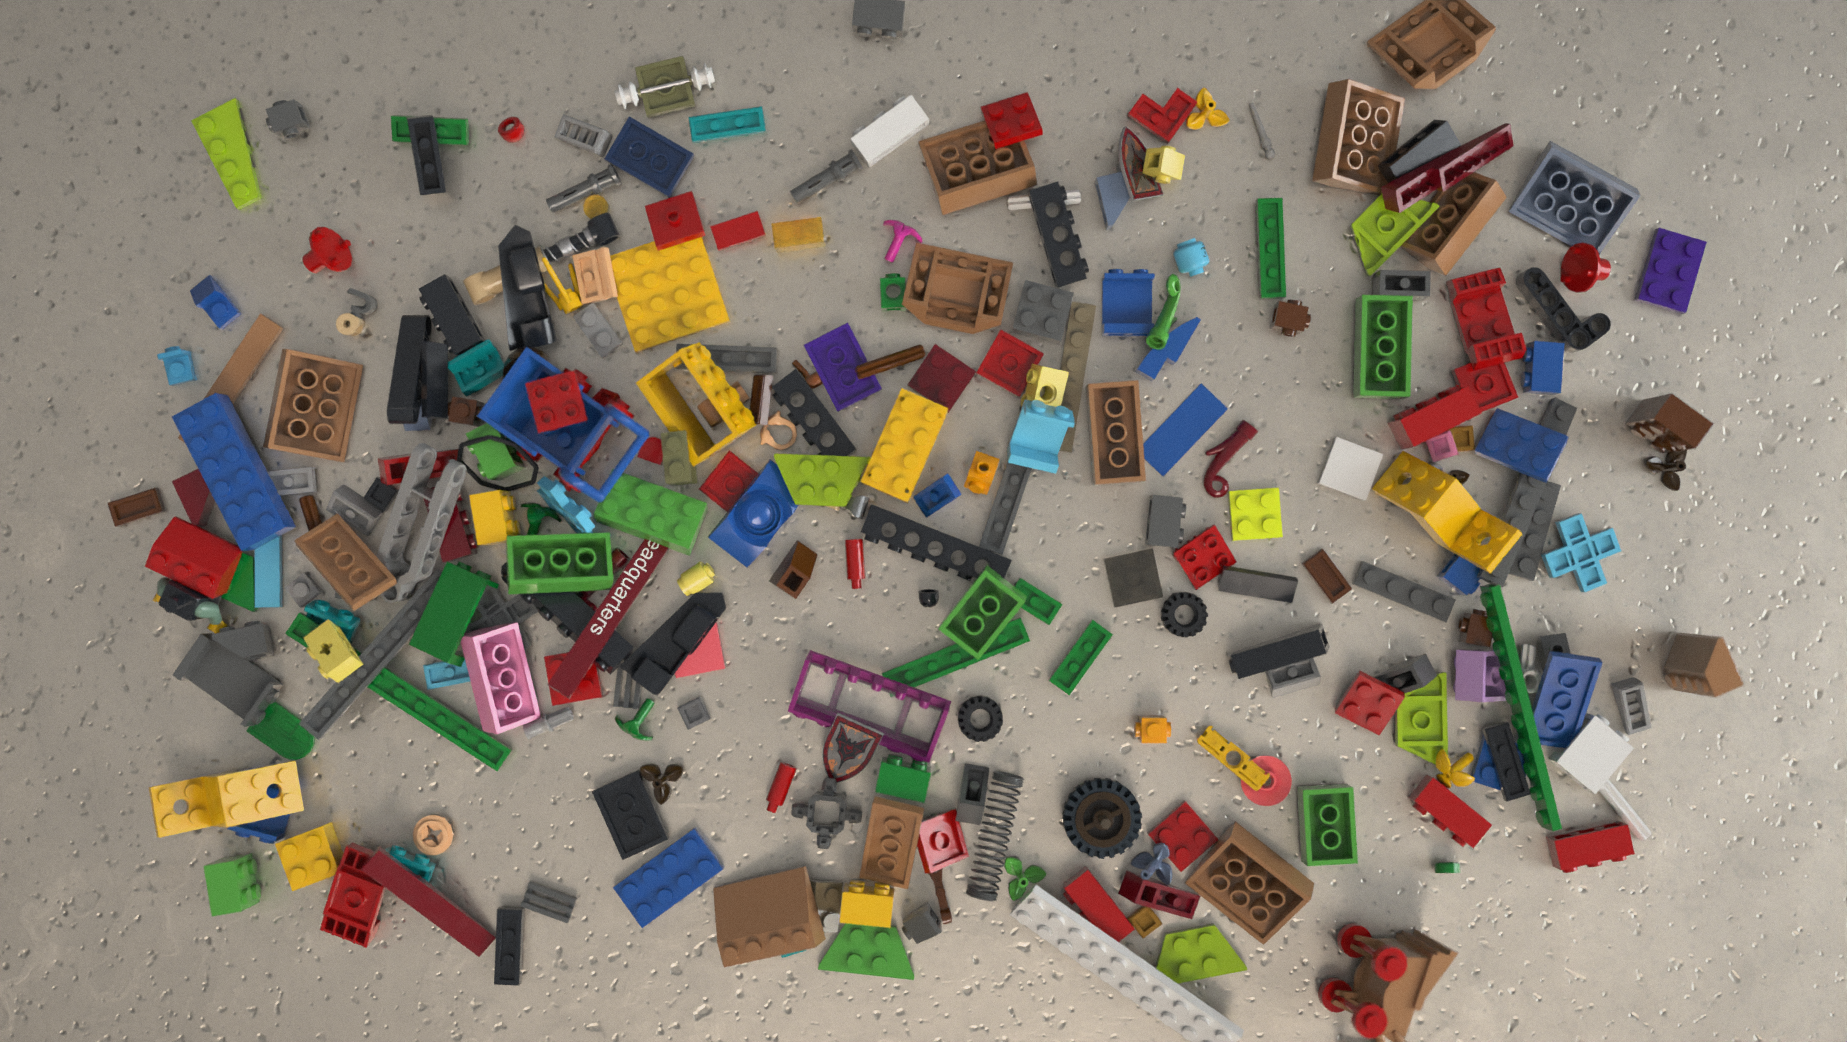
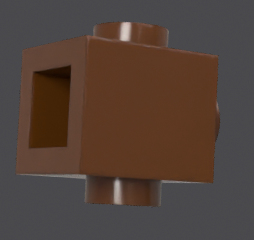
M1289 299L1287 302H1277L1274 305L1270 329L1279 330L1281 335L1296 337V334H1301L1304 332V329L1309 327L1311 314H1308L1309 307L1302 306V302Z
M452 396V401L448 402V421L480 427L483 420L477 415L484 407V403Z
M1473 609L1472 613H1464L1458 622L1459 642L1491 647L1493 636L1487 627L1486 619L1488 616L1486 611Z

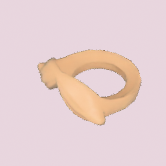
M777 411L774 415L768 417V424L761 428L760 445L768 444L777 450L788 449L796 441L797 429L790 420L782 417L781 412ZM787 425L792 431L791 440L783 445L776 443L770 435V431L767 430V426Z

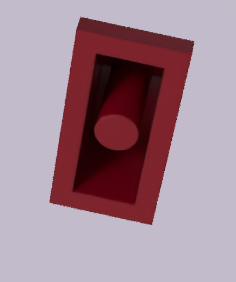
M196 469L173 480L172 483L191 523L198 527H204L208 524L215 500L199 469Z

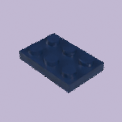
M629 116L604 160L670 198L695 155Z

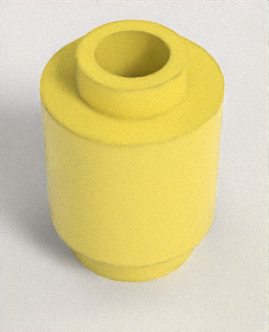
M700 561L680 574L681 577L677 579V583L686 596L694 595L714 582L713 576L716 574L709 563L704 564Z

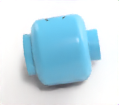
M1195 238L1177 244V249L1173 252L1179 272H1189L1190 277L1203 273V267L1209 264V257L1204 243L1196 241Z

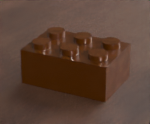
M1671 393L1643 399L1625 424L1631 428L1630 431L1635 436L1642 439L1646 438L1650 441L1653 449L1660 453L1696 449L1714 423Z

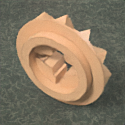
M435 814L419 820L413 830L414 844L422 853L427 855H438L446 851L451 846L454 836L452 824L448 823L445 817L436 816ZM430 828L433 831L442 830L437 836L438 841L434 838L425 840L431 833Z

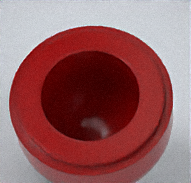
M509 117L500 123L498 133L505 141L515 143L524 136V126L519 118ZM509 124H514L511 129L506 131V127Z

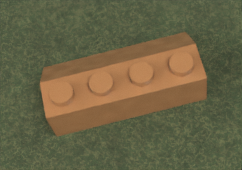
M1473 172L1444 192H1437L1430 203H1437L1440 207L1400 247L1428 269L1446 276L1507 197L1497 180Z
M1679 633L1676 635L1664 665L1666 672L1665 680L1670 688H1673L1675 691L1718 697L1744 685L1723 637Z

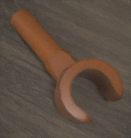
M797 360L793 361L792 365L802 374L810 388L814 389L823 384L817 372L809 375L807 370Z

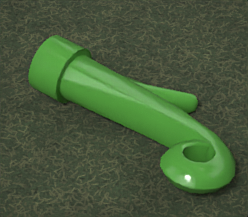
M1171 274L1167 278L1166 289L1169 294L1146 339L1147 344L1153 349L1161 350L1166 346L1169 338V329L1177 321V317H1174L1180 298L1181 283L1175 274Z

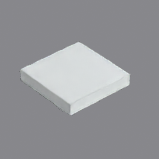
M1335 437L1317 484L1366 501L1383 454Z

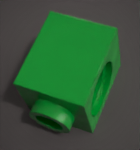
M898 273L885 274V278H880L881 310L905 311L906 307L902 305L906 288L905 277H900ZM891 286H896L901 292L898 297L891 298L886 294L887 289Z

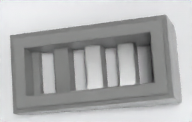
M563 114L554 137L604 157L612 139V134L602 128ZM572 123L574 124L569 137H567V132ZM580 127H581V128H582V131H581L580 136H579L578 141H577V140H576V137H577L578 132H579ZM591 131L592 133H591V136H590V138H589V141H588L587 144H585V142H586V140H587V137H588V135H589V132Z
M1632 677L1612 683L1614 697L1625 733L1631 735L1652 728L1643 682ZM1636 699V701L1627 703V700ZM1639 709V711L1629 713L1630 710ZM1640 717L1642 719L1641 721L1631 723V720Z

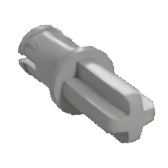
M569 707L549 715L545 713L542 718L524 724V733L528 739H531L546 731L553 732L554 728L574 719L573 713Z

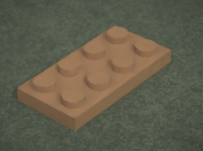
M338 513L294 540L299 550L353 611L397 584L396 578Z
M874 797L859 878L908 889L924 808Z

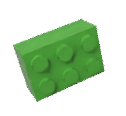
M986 565L944 618L938 629L979 660L1025 603L1027 596Z
M1348 784L1297 786L1301 862L1306 866L1357 864L1353 787Z

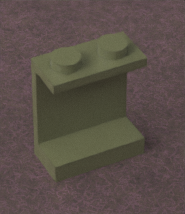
M687 431L661 433L665 484L672 486L698 484L697 465L693 467L689 460Z

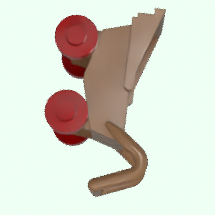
M1350 923L1339 931L1337 943L1340 950L1349 957L1359 958L1364 956L1354 973L1353 991L1342 979L1329 978L1321 984L1318 998L1322 1006L1331 1012L1338 1013L1346 1010L1352 1013L1351 1023L1354 1030L1365 1038H1375V1042H1386V1038L1391 1042H1407L1405 1037L1414 1011L1422 1009L1425 998L1453 962L1458 952L1414 929L1413 934L1402 930L1401 933L1397 932L1395 938L1375 939L1371 937L1370 932L1365 927L1357 923Z

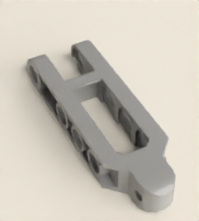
M425 443L417 445L412 451L376 556L396 578L397 584L381 593L383 599L389 603L409 599L414 592L416 583L431 576L467 472L464 464L451 459L449 460L450 463L444 468L440 480L437 481L435 489L427 487L436 461L437 451ZM425 498L430 501L428 506L430 510L425 525L421 527L420 532L422 533L417 548L413 550L412 554L414 557L411 565H408L404 561L403 554L421 501Z

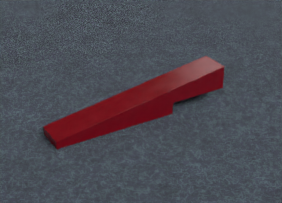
M1504 123L1382 186L1381 190L1385 209L1401 213L1435 190L1444 192L1512 148L1514 144L1511 124Z
M380 845L362 864L361 870L478 957L496 939L493 933L423 877L413 873Z

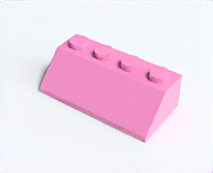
M518 622L485 627L464 634L461 646L483 731L499 734L541 718Z

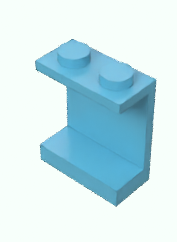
M1024 399L1007 447L1008 463L1056 474L1059 467L1058 453L1068 427L1073 428L1075 424L1073 411L1064 406L1055 407L1046 405L1039 400L1030 401Z

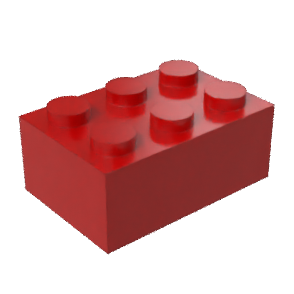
M1456 385L1452 388H1447L1437 393L1438 399L1436 396L1427 398L1415 404L1417 409L1414 410L1412 407L1393 415L1395 420L1389 422L1388 425L1400 449L1415 447L1481 414L1482 412L1469 386L1460 388L1459 385Z

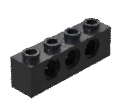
M1054 182L1027 191L1055 287L1087 279L1085 273H1088L1089 269L1086 259H1081L1078 249H1081L1082 245L1079 235H1074L1071 225L1075 224L1071 210H1066L1064 201L1068 199L1064 186H1059V182ZM1049 203H1054L1058 206L1059 211L1055 217H1050L1046 213V206ZM1056 227H1061L1065 230L1066 236L1064 240L1056 241L1054 239L1053 231ZM1064 251H1069L1073 256L1071 264L1067 266L1063 265L1060 261V255Z
M796 369L772 386L775 390L772 396L780 406L784 404L790 410L787 416L795 426L800 424L806 432L802 436L810 446L815 444L821 451L817 455L850 456L857 451ZM795 394H802L805 398L803 405L800 407H795L791 404V399ZM813 413L819 415L820 421L817 426L810 427L806 424L808 415ZM826 433H830L835 437L834 444L830 447H825L821 444V438Z

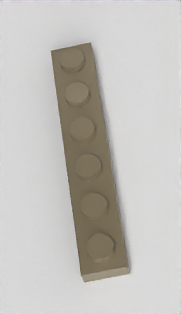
M1073 301L1070 306L1060 370L1069 372L1061 406L1073 411L1075 421L1073 428L1068 427L1059 450L1072 453L1096 310V305Z

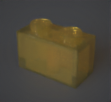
M821 217L771 223L774 248L777 253L826 247Z

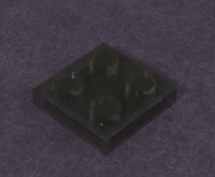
M1153 548L1103 559L1114 608L1163 597Z

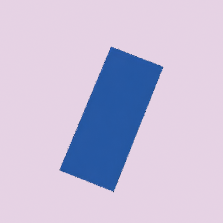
M1201 383L1144 442V459L1164 476L1228 408Z

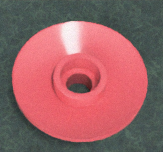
M1259 756L1252 759L1254 763L1265 771V775L1269 772L1271 783L1268 786L1263 785L1258 791H1255L1241 780L1244 794L1249 800L1261 806H1273L1282 802L1289 794L1292 784L1291 774L1287 766L1281 760L1272 756Z

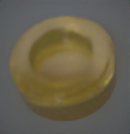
M600 195L588 197L583 205L584 213L590 219L603 213H609L610 210L608 202Z

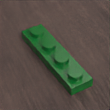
M1258 198L1256 200L1259 296L1260 299L1286 298L1283 198Z

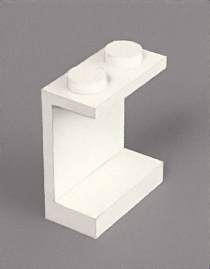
M1586 713L1585 719L1588 721L1587 724L1562 753L1554 752L1549 760L1584 790L1596 794L1634 748L1627 743L1629 738L1618 730L1614 732L1608 727L1610 722L1603 716Z

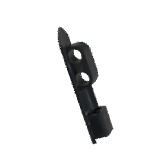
M515 224L498 245L510 351L522 347L544 346L557 341L544 293V280L531 232Z
M695 593L620 665V668L632 675L631 678L649 692L658 696L687 656L691 655L698 648L727 607L723 593Z

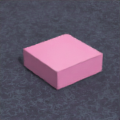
M1451 431L1441 433L1426 441L1433 462L1459 454Z

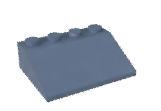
M1549 141L1534 164L1509 212L1570 246L1582 242L1591 244L1600 255L1640 198V193L1632 185Z

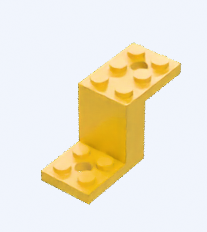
M1405 451L1400 453L1372 488L1377 495L1411 513L1437 544L1488 573L1495 569L1522 535L1519 529L1482 510L1455 477ZM1411 478V481L1408 484L1402 485L1405 479ZM1491 537L1489 543L1481 545L1483 539Z
M296 761L245 771H226L148 787L156 836L158 838L210 826L231 827L304 811ZM274 783L279 787V794L275 798H270L266 790L270 784ZM179 799L184 800L187 804V809L182 814H177L173 809L174 803Z

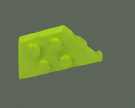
M1381 194L1350 225L1366 274L1370 277L1440 206L1437 203L1419 200L1401 213L1385 209L1383 195Z
M774 454V459L795 505L847 506L854 488L857 487L861 479L860 476L870 461V457Z
M1446 672L1437 673V677L1425 687L1405 693L1404 700L1395 712V746L1435 765L1436 756L1441 749H1444L1448 755Z
M1214 923L1164 933L1161 952L1156 962V969L1177 984L1247 970V966Z

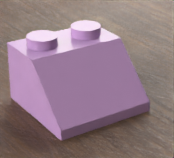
M1456 650L1454 659L1456 680L1453 685L1455 700L1473 702L1506 701V687L1500 677V664L1498 656H1496L1494 651Z

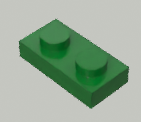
M1019 578L1014 587L1027 596L1021 608L1050 625L1062 604Z

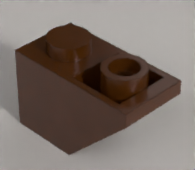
M797 540L769 582L789 596L797 599L811 578L818 554Z

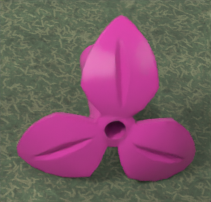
M886 220L883 222V225L893 226L895 235L884 258L887 261L894 262L905 236L912 235L922 243L923 240L920 234L911 226H907L898 220Z

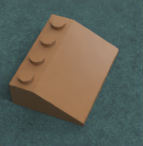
M1350 79L1329 83L1312 181L1330 187L1381 195V187L1388 182L1377 165L1397 150L1405 98Z
M985 121L918 141L942 215L1037 185L1035 166L1025 141L995 149Z
M282 349L263 447L344 462L363 365L290 349Z
M1236 821L1219 837V840L1216 841L1185 881L1186 885L1263 945L1311 900L1315 884Z
M806 866L713 888L717 944L724 968L816 948L826 939Z

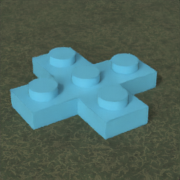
M545 476L537 482L540 486L537 492L546 504L563 516L575 533H593L592 529L595 525L589 519L592 516L591 513L583 505L578 507L576 502L569 496L566 497L564 494L566 489L556 479L551 481Z
M1577 513L1555 522L1563 546L1541 554L1549 578H1555L1573 571L1580 592H1587L1607 584L1599 560L1621 552L1614 529L1606 528L1589 535L1582 513Z

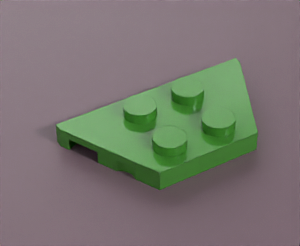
M845 923L818 965V970L914 980V972L895 925H891L888 928Z

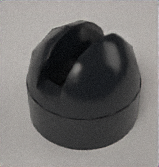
M924 589L919 591V601L923 607L933 608L938 603V590Z

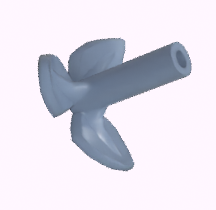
M1156 843L1154 845V857L1148 852H1143L1132 860V866L1143 869L1141 877L1144 880H1148L1156 871L1157 877L1166 885L1171 883L1172 868L1168 863L1162 862L1163 859L1170 856L1169 848L1164 843Z

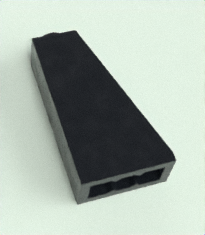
M1321 623L1235 651L1231 654L1232 659L1229 660V665L1232 673H1237L1238 679L1327 654L1330 646Z

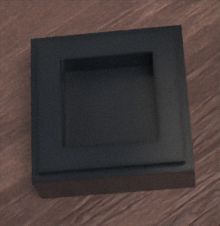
M376 477L365 494L364 499L387 512L399 490L392 485L381 483V478Z

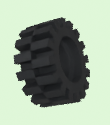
M1179 592L1171 595L1168 600H1165L1164 606L1161 608V621H1163L1164 627L1171 634L1186 638L1189 636L1193 637L1196 633L1203 630V626H1206V618L1208 617L1206 604L1202 602L1201 598L1192 593ZM1181 605L1190 606L1194 613L1192 621L1185 625L1178 623L1175 618V611Z
M971 697L959 709L958 724L961 732L968 739H972L975 742H986L989 739H993L1000 732L1003 725V715L998 704L989 697ZM977 709H983L990 715V722L984 728H976L970 721L971 714Z

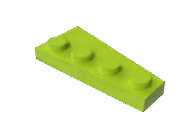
M234 98L191 120L235 207L241 210L262 198L255 168L252 166L250 146L247 144L245 136L246 129L239 110L241 109L238 99Z

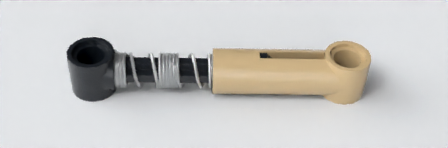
M603 213L590 219L587 222V227L582 229V232H575V235L572 237L562 238L558 240L559 243L555 241L553 246H545V249L540 246L535 248L541 272L547 271L542 262L543 257L552 265L554 261L560 262L562 257L567 258L576 254V252H580V249L583 247L589 248L590 245L593 246L594 244L600 247L616 241L620 234L610 213ZM500 265L486 272L473 274L463 281L474 305L485 303L503 291Z

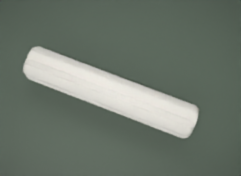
M1066 190L1068 200L1064 201L1065 205L1079 204L1081 202L1080 190ZM1028 194L1009 196L1007 199L1009 210L1032 208ZM1049 203L1046 207L1057 205L1054 203Z
M1608 779L1599 789L1600 793L1621 819L1628 824L1634 835L1641 841L1646 840L1651 836V831Z

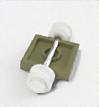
M683 56L635 67L639 87L636 88L632 82H629L627 88H622L618 84L619 90H615V96L618 105L623 104L624 109H626L627 103L631 102L637 106L639 97L642 98L646 116L649 118L696 106L691 86L694 84V87L701 91L702 85L705 84L712 88L711 83L715 82L712 67L707 68L706 63H704L701 70L693 66L691 75H688L685 59Z

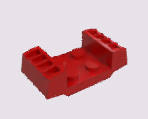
M1501 268L1446 281L1451 308L1473 371L1523 358L1526 346L1522 332L1515 334L1501 291V288L1506 284Z
M351 843L346 846L341 862L336 870L323 911L320 930L367 948L375 938L381 920L377 919V915L386 888L361 870L362 864L374 851L356 843Z

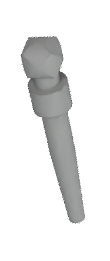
M1252 102L1249 106L1261 138L1260 143L1262 148L1266 150L1265 156L1267 159L1274 158L1275 151L1271 148V140L1267 137Z

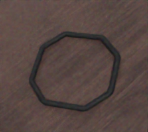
M485 435L459 444L457 461L466 466L467 473L478 484L496 490L512 491L536 483L539 470L538 464L514 441L494 435ZM486 440H493L513 446L534 468L530 481L508 487L483 481L462 460L464 447Z

